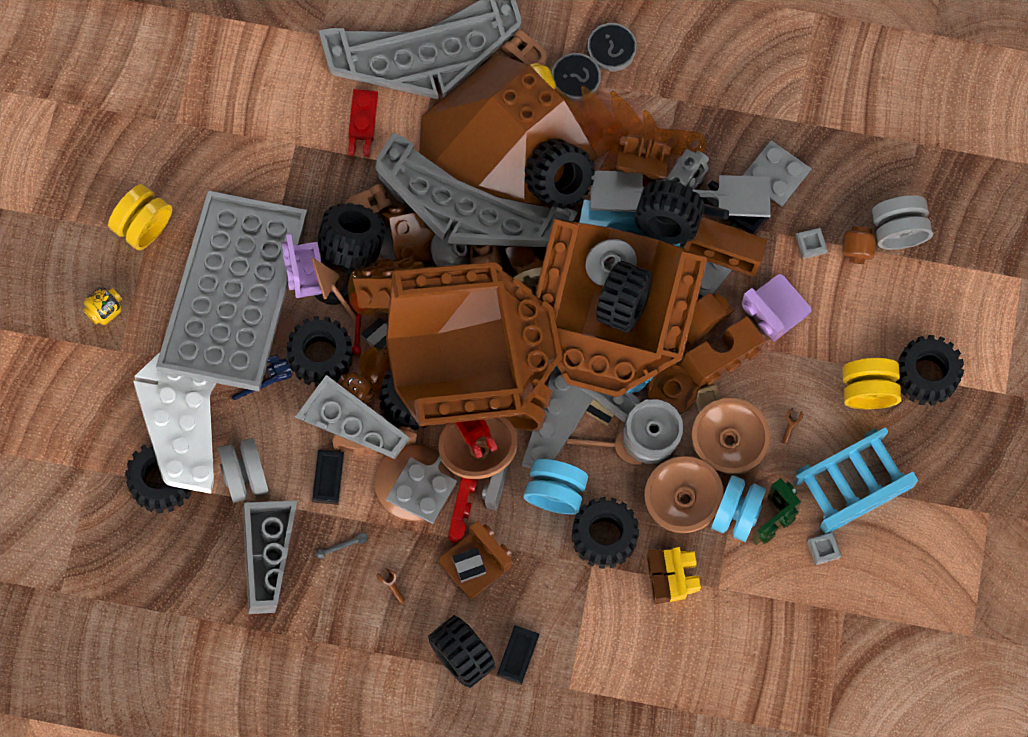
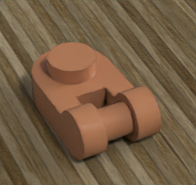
M520 29L513 34V39L510 42L507 41L501 47L506 55L513 57L516 61L528 65L534 63L545 65L546 51ZM520 45L525 46L522 51L518 49Z
M377 184L367 191L354 195L345 203L364 205L363 207L370 208L379 215L388 212L389 208L393 207L390 200L385 197L386 190L383 184ZM376 199L377 204L371 207L369 201Z

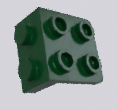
M782 478L772 484L768 494L769 500L780 512L756 531L753 539L755 545L761 541L763 544L768 543L776 536L775 532L780 526H783V528L788 527L796 520L795 516L799 513L798 508L801 501L796 496L797 491L790 482L787 481L785 483Z

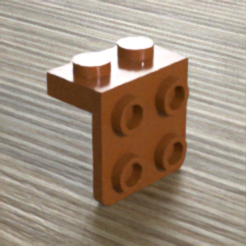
M394 206L389 208V212L382 213L385 225L390 227L395 261L412 258L413 262L433 260L431 242L435 233L411 207Z
M386 258L379 260L378 265L363 269L362 274L353 278L359 308L389 309L392 272L394 270L423 268L422 262H413L412 258L400 261Z
M479 521L470 526L469 534L439 559V564L470 599L479 595L512 567V554L504 544L499 546L493 539L495 534L486 524L482 526ZM478 548L486 574L461 583L452 556Z

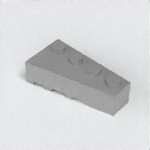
M297 500L244 503L243 528L248 614L276 612Z

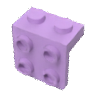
M287 233L286 241L282 242L289 290L295 291L296 298L322 294L311 260L313 257L321 262L318 242L293 246L291 233Z
M781 274L775 276L756 292L753 288L744 293L741 302L744 311L755 319L762 332L769 336L773 342L809 316L812 311L808 303Z

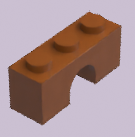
M748 316L726 329L722 339L728 347V352H716L706 341L685 354L681 364L698 387L706 383L708 386L714 384L721 378L720 374L725 371L729 373L735 371L741 366L743 360L746 358L752 360L762 352L761 347L766 340Z

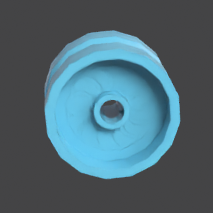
M534 460L530 472V477L534 481L527 483L524 499L530 504L547 511L569 515L579 513L582 497L578 493L585 491L588 481L587 473L575 466L556 460Z
M732 475L711 529L725 533L733 519L736 521L732 532L733 538L746 542L752 527H755L763 505L761 502L766 488L754 483L750 486L745 498L741 496L745 480Z

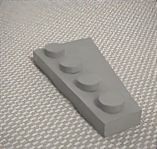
M555 368L548 384L553 395L549 407L543 409L546 413L543 427L532 432L522 462L524 467L532 468L533 461L537 459L556 460L567 439L574 432L593 398L578 387L568 385L560 370Z
M327 375L295 416L297 419L393 459L398 456L410 440L409 436Z

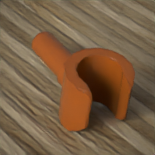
M793 408L786 414L788 424L781 442L786 445L789 442L795 425L803 418V412L801 411L798 420L792 419L791 412Z
M385 568L389 573L388 579L384 581L383 576L377 573V580L387 585L401 604L405 599L395 583L396 574L394 571Z

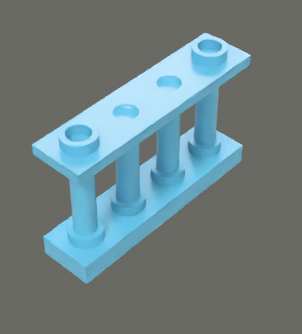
M886 427L879 431L877 428L872 429L863 435V440L813 467L808 464L796 472L797 475L793 481L795 487L805 482L825 514L823 516L824 520L820 525L824 534L833 532L912 489L918 482L914 472L905 475L904 472L901 473L883 445L881 440L888 433ZM870 446L874 448L892 478L890 480L891 484L885 487L881 484L878 485L859 452ZM848 458L851 459L870 490L868 492L869 496L863 499L855 496L839 470L838 463ZM825 470H828L847 501L845 504L846 508L839 512L837 509H833L814 477Z

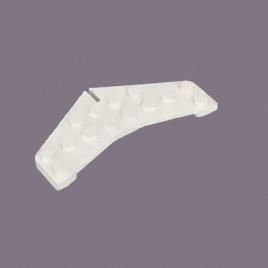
M159 352L135 375V381L133 382L162 479L169 486L211 494L214 484L210 395L217 383L157 371L156 365Z

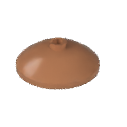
M723 398L711 402L699 412L692 428V444L699 459L711 465L716 472L737 475L752 470L763 460L770 445V429L764 415L751 403L737 398ZM731 438L734 443L728 445L725 443V439Z
M506 417L484 419L497 445V449L491 451L487 447L484 437L475 440L480 446L482 453H484L478 459L473 454L469 444L465 443L455 424L448 423L440 435L438 444L443 464L452 473L468 479L487 478L501 472L510 464L517 451V435L511 422Z
M411 444L405 445L395 459L388 456L384 457L376 471L375 490L379 502L387 512L405 521L415 522L424 520L386 501L410 457L430 466L437 461L440 455L439 452L424 445ZM441 461L438 467L440 472L453 478L452 472ZM451 492V494L449 495V497H448L447 501L445 502V504H444L443 508L441 509V511L445 508V506H446L447 503L449 502V500H450V498H451V495H452V492Z
M682 456L663 462L651 473L645 486L644 496L648 512L657 524L672 532L691 533L706 527L715 519L724 496V490L718 473L711 465L698 458ZM684 497L690 498V502L687 504L682 503L681 500Z

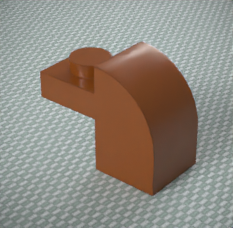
M500 246L513 277L534 268H542L543 266L542 261L535 257L532 247Z
M718 292L713 295L708 293L696 302L687 338L691 344L705 338L717 323L727 319L735 311Z

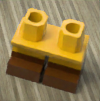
M680 547L661 551L659 549L648 550L646 557L654 605L686 599L687 594L700 591L699 576L685 577L684 574L685 568H692L697 565L695 551H680Z

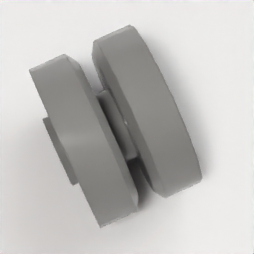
M896 197L883 201L872 208L873 224L879 227L875 234L880 248L897 250L917 246L931 239L934 234L931 221L926 218L929 214L927 200L924 197Z
M658 399L645 400L637 404L629 413L622 431L623 445L628 454L636 461L645 464H659L669 459L675 452L684 431L683 421L677 409L668 402Z
M254 437L240 442L242 458L237 459L233 445L228 444L218 447L222 462L220 468L226 488L229 487L233 503L246 500L247 491L244 484L246 482H250L252 493L256 497L269 493Z

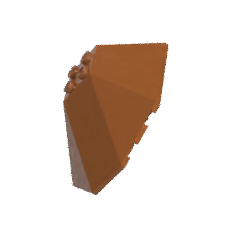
M498 54L489 59L422 115L419 153L456 180L495 197L536 206H542L545 203L533 196V193L528 190L529 184L525 183L524 178L527 174L524 170L529 165L527 162L528 157L532 158L534 155L532 151L535 148L539 149L541 143H548L550 139L557 141L561 139L587 152L590 155L589 159L592 161L597 159L595 151L565 100L530 65ZM564 164L557 170L554 183L562 177L565 168Z
M554 219L535 296L542 302L546 301L554 309L563 357L557 367L566 383L619 397L682 360L708 257L658 239L611 227ZM608 239H619L627 242L635 251L637 258L636 266L652 273V287L646 306L639 321L628 333L597 321V304L603 286L593 282L585 268L586 257L590 250L598 243ZM608 257L606 261L611 260L613 257Z
M496 262L404 269L392 272L386 341L396 392L419 426L522 415L553 369L563 358L553 307L546 301L542 302L531 293L532 290L517 278L513 279Z

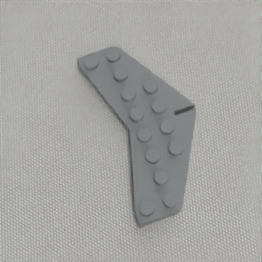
M480 0L438 24L418 31H344V28H329L319 31V36L329 71L333 75L438 99L433 78L437 77L444 98L513 37V34L521 28V16L516 0Z
M392 133L376 160L375 168L377 172L442 241L451 227H455L449 236L447 244L547 247L554 219L574 222L578 212L567 207L564 209L553 206L552 208H546L495 197L456 180L414 150L412 142L395 133Z

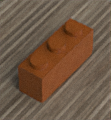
M702 217L696 236L692 241H687L683 249L708 257L707 261L755 277L761 265L768 239Z

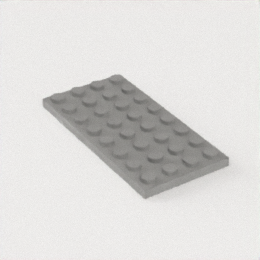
M213 191L207 192L157 361V371L260 391L288 288L282 242L286 241V234L291 233L293 246L300 244L307 219V210Z

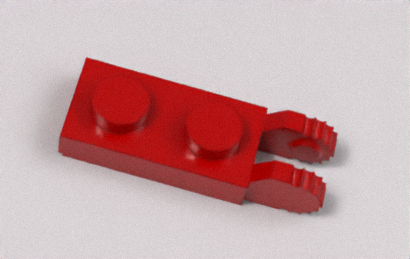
M353 89L348 132L349 156H354L356 152V140H365V145L363 146L364 157H370L371 143L374 141L378 91Z
M484 419L454 423L477 459L482 457V450L475 440L484 437L486 445L491 451L497 449V445Z
M461 477L448 533L449 541L453 544L460 542L465 535L467 526L463 518L468 519L472 503L467 502L469 493L474 494L477 479Z

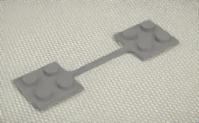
M771 140L743 176L770 177V199L783 207L812 168ZM707 261L699 295L701 297L708 293L713 295L732 269Z
M595 171V175L592 176L594 182L591 185L590 210L636 212L644 188L643 174L622 171ZM719 175V189L717 191L692 190L697 192L700 197L716 198L719 202V208L729 210V216L770 217V177Z
M440 455L437 461L430 466L410 457L386 501L433 524L455 487L457 480L440 472L438 468L442 461Z

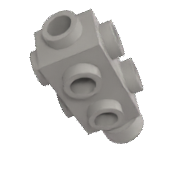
M686 149L683 155L676 160L669 176L663 179V181L679 182L695 190L698 184L704 181L705 174L709 170L707 165L709 158L700 151L695 153ZM695 174H700L698 177L693 178Z

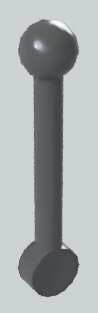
M362 532L358 534L357 538L324 550L318 549L315 552V556L318 559H322L326 554L358 542L365 544L368 540L367 534Z

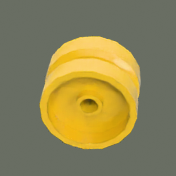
M139 184L127 192L119 201L109 218L108 227L119 237L126 236L127 243L136 250L141 251L147 248L161 234L171 217L172 205L162 198L155 199V194L151 189L143 184Z
M867 358L851 361L842 367L843 383L848 385L843 389L846 406L854 409L871 410L891 407L901 402V388L899 384L895 383L900 379L898 362L886 358Z

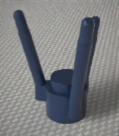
M278 355L268 358L267 363H270L269 366H266L268 379L262 381L260 389L292 377L291 368L286 358L279 360ZM245 389L233 395L232 399H239L255 391Z

